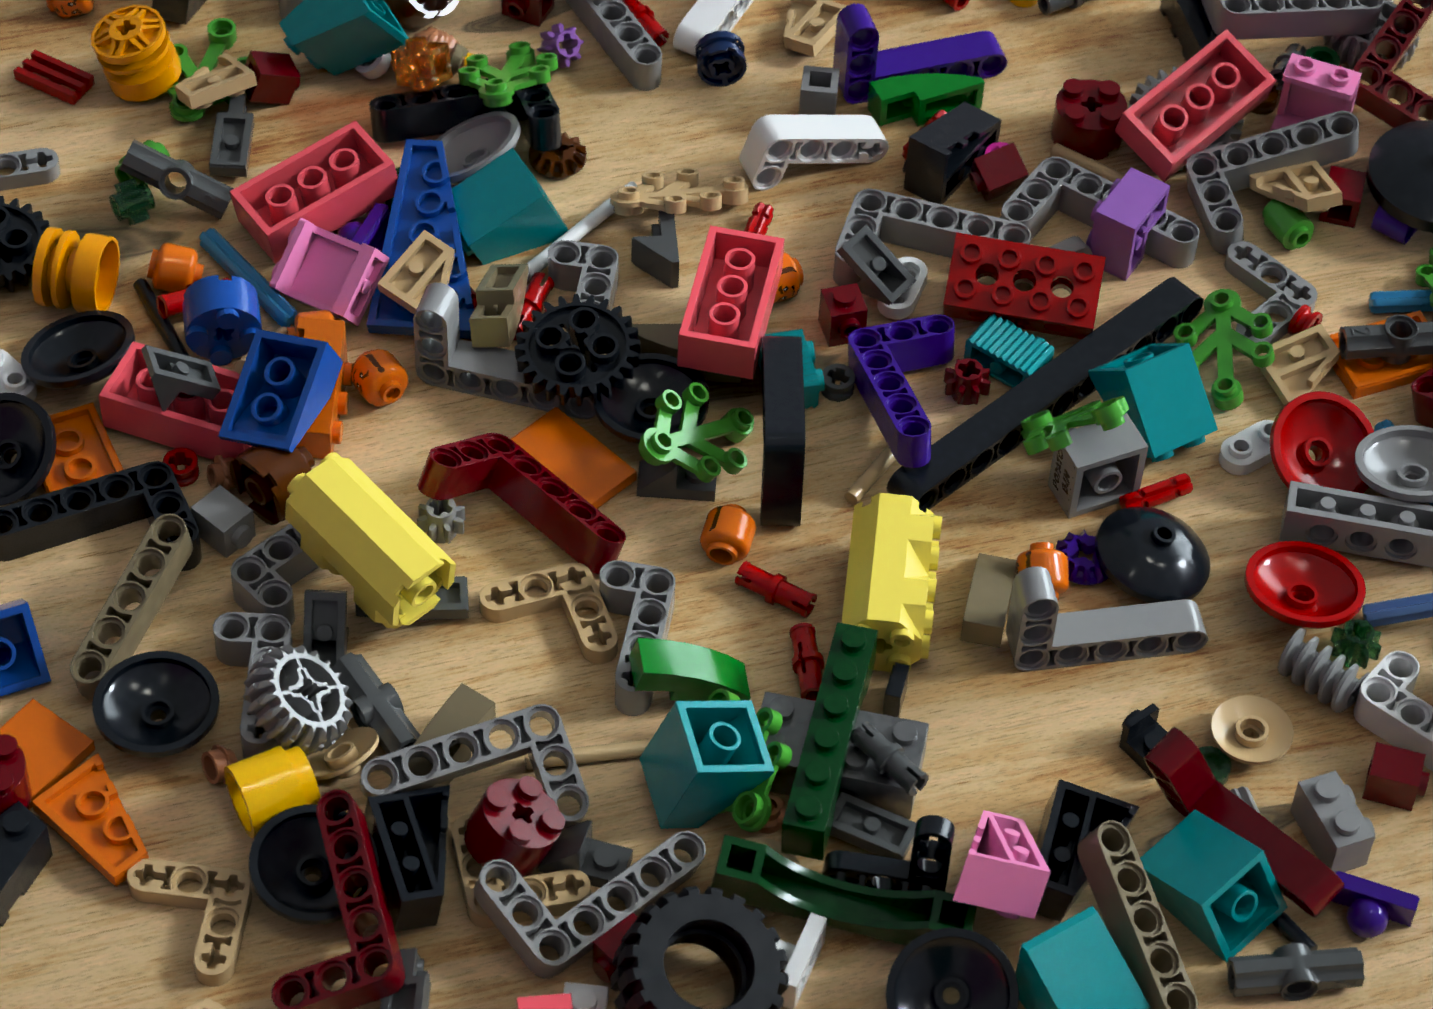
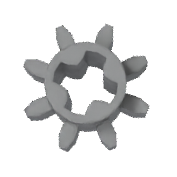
M430 498L426 505L419 504L417 526L423 532H427L428 537L433 542L449 544L456 534H464L465 506L456 507L454 498L448 500Z

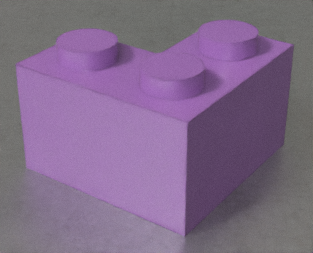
M1131 167L1122 179L1117 178L1113 182L1107 198L1104 201L1099 200L1095 204L1090 216V220L1094 221L1093 229L1088 235L1086 245L1092 250V255L1106 257L1105 272L1126 281L1143 260L1148 233L1166 211L1170 190L1169 184Z

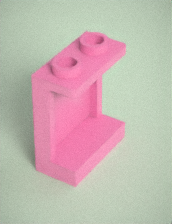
M1292 53L1282 76L1284 84L1279 107L1270 131L1337 111L1353 113L1362 73Z
M300 218L296 227L289 233L288 245L281 260L275 264L272 270V279L269 286L284 296L317 310H329L334 317L359 326L390 258L375 247L365 243L361 245L317 227L306 219Z

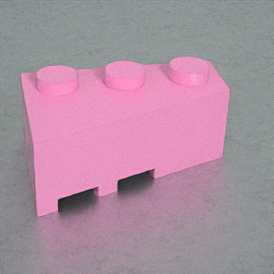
M983 810L952 901L992 909L999 915L1009 919H1018L1019 916L1035 919L1051 872L1023 819Z

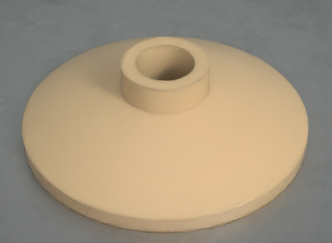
M1240 695L1224 701L1216 708L1210 724L1211 735L1216 746L1231 759L1249 765H1264L1280 759L1291 747L1294 736L1293 724L1288 714L1273 701L1255 695Z
M371 727L351 728L345 730L343 736L328 749L312 753L309 756L306 755L316 780L330 779L337 776L339 779H346L355 775L361 769L360 764L378 746L379 736L376 730Z

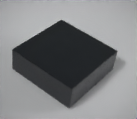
M901 663L893 665L885 691L883 715L900 716L907 691L910 665Z

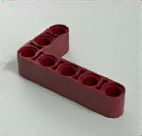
M1401 0L1353 68V71L1362 73L1361 80H1365L1370 84L1359 83L1355 104L1393 128L1408 122L1422 121L1419 117L1433 120V97L1393 73L1432 17L1433 0ZM1413 3L1418 4L1423 8H1418ZM1395 29H1400L1404 31L1405 34L1399 33ZM1377 54H1382L1387 59H1382ZM1389 98L1397 100L1400 104L1392 103Z
M487 433L432 448L417 484L422 494L435 500H448L486 488L490 489L574 560L584 564L595 574H600L602 566L607 562L618 559L626 540L625 532L513 440L502 434Z
M1173 727L1144 757L1145 763L1166 799L1179 813L1186 818L1192 811L1197 810L1262 849L1281 893L1310 916L1317 917L1345 887L1339 876L1327 865L1218 782L1199 748L1179 729Z
M335 789L325 793L317 803L316 813L351 951L281 976L274 983L271 991L272 1000L278 1009H354L395 994L401 989L405 981V969L366 818L352 796L344 790ZM348 810L344 818L334 821L338 813ZM358 848L354 856L344 859L345 854L349 850ZM368 886L367 891L362 896L353 898L354 893L359 888ZM378 925L377 930L372 935L363 937L368 927ZM388 964L387 970L383 974L373 977V973L378 966ZM346 978L342 988L337 991H331L336 981ZM304 993L303 999L298 1004L290 1006V1002L295 995Z

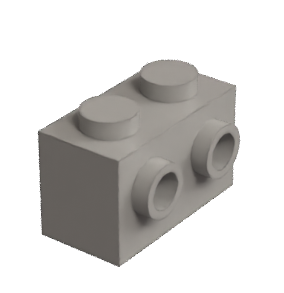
M1336 770L1298 782L1290 812L1317 858L1335 873L1336 871L1345 872L1366 865L1375 840V830L1370 819L1363 817L1357 807L1355 796L1350 786L1344 785Z

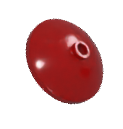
M1324 391L1305 393L1288 402L1280 410L1273 422L1270 433L1272 462L1277 474L1288 489L1290 481L1364 493L1369 486L1362 481L1356 472L1354 465L1355 452L1358 444L1366 436L1373 433L1374 430L1364 413L1348 399ZM1309 450L1315 454V461L1310 457Z
M1282 541L1259 549L1249 559L1244 575L1248 594L1264 612L1280 622L1299 628L1323 629L1343 624L1359 613L1366 595L1364 579L1354 564L1332 549L1304 541Z

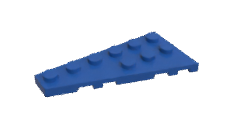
M406 139L382 253L388 256L390 260L382 277L423 230H426L453 248L455 258L448 286L456 291L459 298L460 339H471L469 318L474 311V304L444 145L442 141ZM377 285L372 296L366 323L369 333L414 336V314L380 292Z

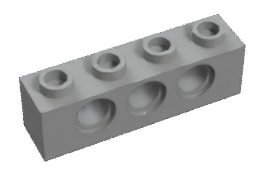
M1290 481L1283 509L1279 541L1310 542L1335 551L1433 568V506Z

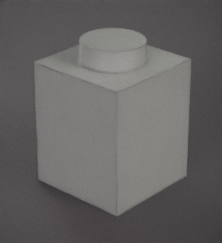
M804 65L799 115H835L840 69Z
M221 485L191 506L192 515L198 526L199 537L226 558L236 550L246 547L252 538L256 536L253 510Z

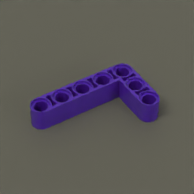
M859 3L848 5L837 16L833 68L840 69L838 86L844 99L851 104L868 102L869 82L895 76L931 73L959 74L987 79L999 75L1007 66V58L995 35L990 31H978L878 51L879 33L864 5Z
M928 315L859 328L852 331L848 336V367L855 373V385L896 461L904 467L919 468L929 463L931 459V423L902 372L943 365L953 360L955 324L946 315Z

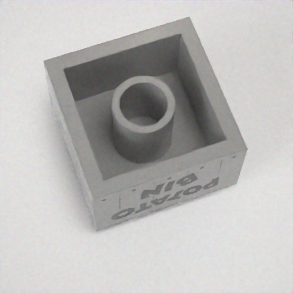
M1127 413L1123 415L1125 423L1111 430L1103 431L1101 425L1096 424L1070 428L1068 431L1073 443L1063 449L1053 451L1048 486L1068 519L1118 504L1120 496L1140 489L1148 445Z

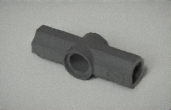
M135 139L119 169L160 189L167 198L173 200L180 199L218 219L222 218L231 200L229 191L234 189L195 170L188 161L182 159L175 160ZM171 172L181 173L186 179V186L177 187L173 185L169 180V174Z
M1397 314L1389 317L1385 324L1340 327L1338 338L1341 359L1381 357L1387 363L1401 365L1407 363L1412 355L1433 354V321L1416 322L1409 316Z
M350 652L341 656L331 670L334 673L341 672L339 677L340 683L349 686L345 696L353 701L350 709L359 727L375 729L379 736V745L386 754L414 745L420 734L405 715L401 699L395 688L388 682L383 684L362 654L356 655Z
M1290 943L1277 948L1273 954L1229 957L1227 962V981L1230 993H1233L1234 997L1281 993V996L1286 1000L1299 1001L1312 997L1318 990L1362 987L1365 979L1364 961L1361 950L1358 951L1357 947L1310 951V948L1305 944Z

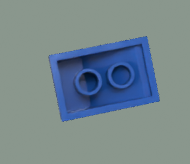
M257 329L218 437L222 440L269 447L292 453L331 398L343 361L328 342Z

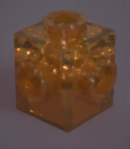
M412 37L405 40V45L392 51V66L396 75L397 86H411L412 91L421 92L431 90L435 86L453 78L448 42H427L426 37Z

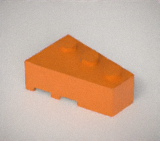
M299 317L297 325L299 337L328 342L343 361L331 398L296 446L297 448L304 446L313 458L323 459L333 452L335 444H341L343 421H339L340 415H347L349 393L345 392L346 386L353 385L351 371L354 363H348L345 321Z

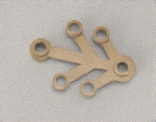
M681 168L677 170V180L664 188V174L658 171H648L642 174V184L637 187H620L618 192L610 196V203L614 206V212L623 216L642 214L644 208L664 211L668 214H683L686 212V206L697 207L706 211H716L722 208V203L726 205H742L747 203L748 185L745 184L743 177L727 176L723 178V183L718 186L690 188L698 185L699 171L694 168Z

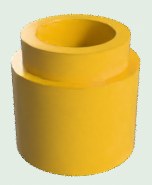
M277 746L224 767L225 781L232 804L244 830L250 838H255L263 825L280 812L301 805H317L321 798L313 770L299 746L287 750Z

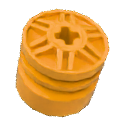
M146 5L121 7L105 15L95 25L91 34V46L103 67V73L111 90L117 97L125 101L142 102L164 94L177 82L182 72L181 60L174 44L170 40V34L166 29L165 22L157 10Z
M57 227L46 228L37 245L33 261L32 293L34 301L40 306L48 307L54 305L58 309L67 308L72 301L73 308L77 312L107 311L115 295L120 268V251L115 237L88 233L80 240V236L75 230L64 232L61 228Z

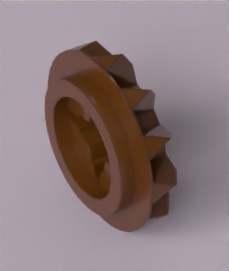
M564 132L561 135L562 145L555 149L563 154L562 160H559L555 152H552L553 150L537 151L529 147V162L535 171L544 176L552 178L569 177L584 167L587 159L586 146L581 145L579 137L569 138L567 132Z

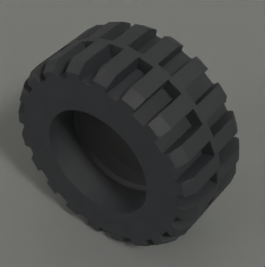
M697 886L683 888L678 896L675 892L671 891L661 896L655 904H650L642 911L621 939L622 944L615 951L612 962L616 970L611 975V989L613 991H620V994L614 1000L616 1009H702L688 1003L675 992L668 981L664 968V953L670 946L691 943L713 951L728 967L734 983V1000L729 1007L724 1009H781L784 1003L781 995L788 989L789 980L788 974L781 972L788 964L786 952L784 949L777 950L775 944L780 940V937L774 927L767 929L762 923L766 916L757 907L751 912L743 906L746 899L736 894H733L730 899L722 896L723 890L714 887H708L703 894H700Z

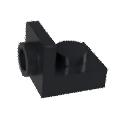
M1154 703L1142 711L1139 709L1134 710L1125 718L1122 723L1123 729L1119 747L1152 779L1154 776L1145 763L1144 757L1168 733L1157 723L1160 709Z

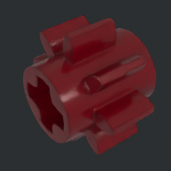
M957 359L954 369H945L944 382L946 385L944 394L951 395L953 400L959 405H977L980 394L989 396L991 386L989 381L990 369H983L981 363L976 359Z

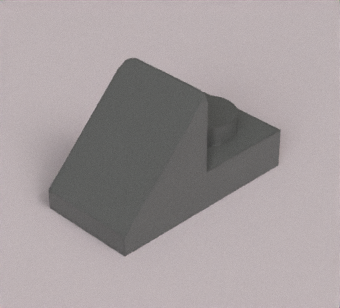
M659 211L658 224H652L651 226L652 236L632 238L631 261L635 266L668 287L679 288L680 262L674 214Z
M867 224L837 250V253L861 278L857 282L861 293L885 304L891 305L917 281Z
M148 345L142 348L141 351L162 411L167 410L180 392L189 396H198L213 400L220 392L221 388L210 361Z
M643 459L639 462L637 496L715 502L717 477L711 482L705 483L699 480L694 473L672 461L668 464L654 466Z
M305 590L303 646L306 648L307 653L317 650L319 659L323 662L330 660L329 667L332 668L341 656L347 654L349 627H346L347 591Z
M587 820L562 829L558 839L539 865L538 872L549 873L566 869L580 870L589 877L592 886L601 888L630 867L633 859V849L592 839V821Z

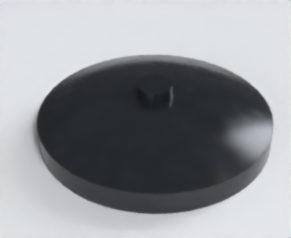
M1433 120L1408 122L1387 131L1374 144L1366 169L1367 184L1376 202L1392 217L1415 229L1433 233Z

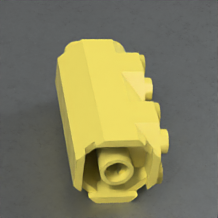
M331 452L322 459L317 467L306 474H298L289 483L287 491L290 493V496L286 500L285 519L301 534L300 548L321 569H327L334 575H342L354 587L353 601L375 623H382L385 627L394 629L402 625H411L432 610L441 600L436 595V592L442 585L448 590L453 584L456 563L349 458H342L338 453Z
M878 493L871 497L870 504L862 507V501L854 505L841 623L878 630L876 661L873 670L891 672L895 663L910 665V671L911 664L919 661L920 658L928 659L934 616L933 603L935 601L937 582L936 572L929 570L937 571L939 541L932 539L940 540L942 516L934 515L929 509L926 510L925 514L919 509V501L913 496Z

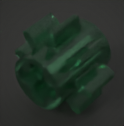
M135 178L114 185L117 193L110 195L109 201L119 221L128 219L131 226L150 219L148 211L155 208V201L149 186L145 182L137 185Z
M1349 620L1345 622L1343 629L1334 628L1331 642L1334 643L1331 655L1339 656L1343 654L1346 656L1344 663L1346 668L1356 663L1359 667L1366 669L1369 658L1373 660H1378L1382 648L1378 644L1381 632L1375 631L1367 620Z

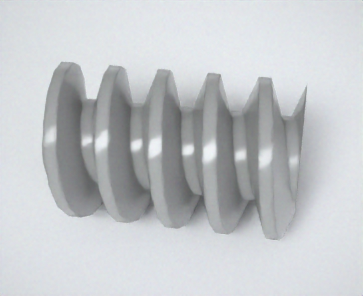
M1300 628L1289 639L1281 654L1278 664L1279 674L1285 677L1291 675L1292 683L1297 686L1305 684L1304 689L1306 693L1310 695L1318 693V700L1321 703L1327 704L1331 702V708L1335 713L1345 711L1356 702L1360 686L1370 673H1366L1362 678L1357 679L1358 664L1355 663L1347 670H1344L1343 665L1346 656L1341 654L1331 661L1329 658L1333 647L1328 645L1320 652L1316 651L1319 638L1314 636L1307 643L1303 642L1306 629Z

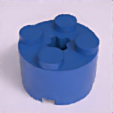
M212 275L197 280L186 289L182 313L185 340L188 347L197 355L209 359L212 364L217 366L227 365L232 359L246 355L249 352L256 330H262L259 300L255 287L241 277L231 275V280H219L218 275Z

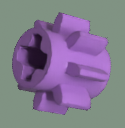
M562 23L552 25V32L540 33L543 41L538 51L557 54L560 69L570 67V60L581 59V55L578 52L584 40H580L575 34L576 27L564 30Z

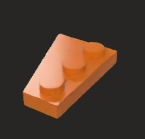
M96 753L32 800L33 811L115 887L127 879V872L132 866L142 859H149L148 852L129 814L126 813L119 799L118 791L113 781L110 780L99 753Z

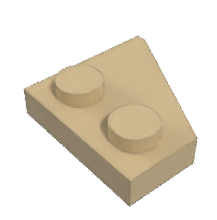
M791 0V8L788 9L787 25L783 35L785 48L815 57L835 36L837 16L846 5L830 0Z
M226 52L218 56L219 66L209 71V67L203 66L194 72L191 77L185 78L176 84L177 98L191 109H205L212 106L216 100L224 97L240 96L246 92V89L256 86L255 73Z
M1316 160L1249 175L1251 190L1307 213L1325 212L1331 207L1343 205L1342 191Z
M423 230L377 283L378 290L415 314L423 293L429 284L437 282L449 285L455 258L454 249L426 230Z
M1318 324L1271 344L1275 354L1274 362L1268 367L1258 368L1285 406L1296 397L1313 391L1339 360L1340 350L1323 325ZM1261 353L1258 356H1264L1267 353Z

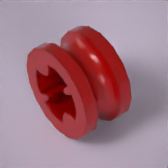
M1304 304L1291 319L1288 333L1295 335L1321 324L1323 314L1318 311L1312 313L1311 307Z
M181 447L168 451L164 456L163 462L170 466L180 487L189 486L198 479L200 474L198 457L194 451ZM184 465L185 469L177 470V466Z

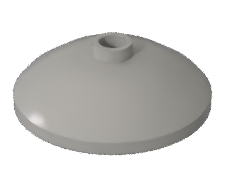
M502 111L481 114L461 122L436 139L442 141L444 145L451 186L458 185L511 148L515 149L520 137L521 126L513 114Z
M1418 425L1386 427L1369 434L1358 444L1354 460L1355 469L1362 481L1371 489L1391 499L1420 504L1433 503V428Z

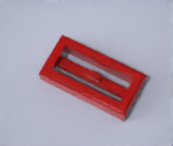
M36 49L31 53V59L26 58L22 62L23 68L17 66L14 69L15 80L71 105H75L95 84L94 75Z

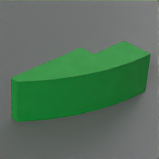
M941 73L889 77L869 82L867 109L879 127L911 117L917 126H921L930 120L938 110L943 109L948 113L963 102H967L979 109L982 108L985 82L981 77Z
M637 638L629 655L635 691H669L670 701H707L713 691L722 688L738 695L740 700H750L751 698L744 663L713 649L665 639Z

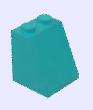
M303 0L279 23L286 34L284 42L295 54L299 55L302 52L316 69L320 70L323 67L334 76L402 48L410 42L409 37L385 0Z
M511 148L452 188L459 229L462 234L463 250L468 257L474 253L483 265L553 243L569 230L539 182L514 148Z
M1189 343L1149 344L1088 371L1089 377L1103 402L1120 396L1125 397L1129 407L1126 413L1148 445L1146 458H1151L1152 462L1163 461L1174 456L1173 450L1178 447L1190 448L1202 444L1206 441L1205 435L1218 430Z
M752 700L675 701L640 756V762L660 829L699 828L733 804L740 793L751 791L774 773Z
M1197 810L1192 811L1140 857L1157 901L1225 962H1228L1229 957H1234L1288 908L1264 851Z
M1093 906L1021 944L1016 978L1019 989V1001L1025 1009H1150V1005L1100 915Z

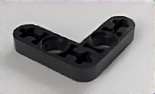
M927 815L919 818L915 826L910 861L850 851H832L825 857L822 875L871 888L901 891L940 890L945 892L955 832L954 824L945 817L938 815ZM929 837H936L938 841L929 840Z

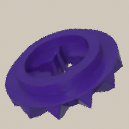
M1085 529L1080 535H1074L1069 532L1064 540L1057 541L1055 549L1063 552L1068 557L1069 581L1081 585H1094L1107 580L1108 577L1102 570L1096 557V536L1087 535ZM1079 550L1083 551L1086 555L1093 554L1092 561L1086 557L1078 558Z

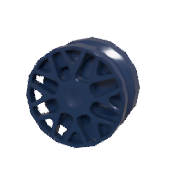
M714 31L699 39L695 47V56L697 58V72L701 80L713 86H728L736 83L744 76L747 63L744 55V43L739 36L728 31Z

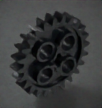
M0 196V288L6 287L12 293L14 292V284L17 282L23 286H28L27 276L32 277L37 245L43 232L50 226L48 220H43L41 211L33 213L32 204L28 203L20 208L17 198L9 204H5L3 196Z
M574 294L572 303H567L560 296L558 298L559 306L553 307L546 301L544 302L545 313L536 310L531 311L532 322L523 320V332L516 334L517 345L514 346L518 372L523 373L525 384H533V393L537 394L545 390L547 401L559 395L561 397V405L565 406L569 398H575L577 406H581L584 397H589L593 404H597V394L602 393L610 399L612 398V386L623 390L625 389L624 378H634L633 368L639 367V354H641L640 340L637 327H632V317H622V307L618 306L610 310L608 299L596 305L594 295H590L585 303L580 301L578 294Z

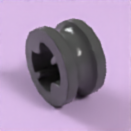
M838 363L824 368L822 372L825 390L821 391V394L830 401L835 402L849 399L854 393V371L850 367ZM835 381H841L840 385H836Z

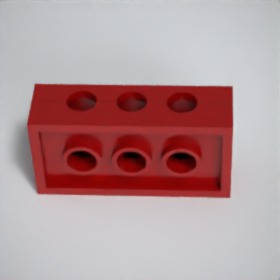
M956 232L943 303V315L983 323L991 314L995 313L997 317L1010 320L1023 330L1083 339L1093 332L1106 257ZM983 276H990L996 282L991 285H983L978 279ZM1026 282L1032 285L1033 288L1029 291H1020L1015 285ZM1063 288L1070 295L1060 298L1055 296L1052 291Z

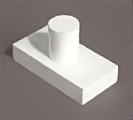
M810 913L796 945L783 940H779L775 944L777 950H785L788 964L783 968L785 969L784 972L788 974L789 980L788 989L781 995L784 999L782 1007L788 1009L796 1008L825 942L827 918Z

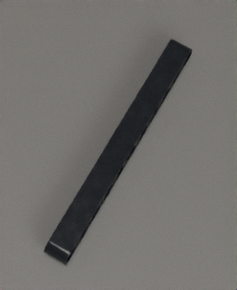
M1168 278L932 444L931 459L928 464L919 468L901 466L889 479L886 487L887 492L890 494L913 496L919 501V509L925 513L927 509L934 507L1026 440L1021 435L1023 431L1022 420L1044 410H1049L1052 417L1064 414L1096 391L1089 377V370L1149 344L1163 343L1174 335V329L1179 324L1190 323L1197 317L1203 307L1204 299L1177 278Z

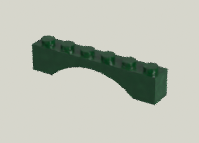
M837 622L782 822L781 852L823 861L832 828L839 788L851 742L850 739L860 707L867 694L876 661L878 630Z
M726 834L719 852L711 887L722 889V896L728 899L733 894H736L746 899L744 904L808 920L810 913L827 918V926L907 946L911 941L927 932L941 928H962L972 931L977 906L952 901L954 894L940 890H888L834 879L798 865L767 845Z

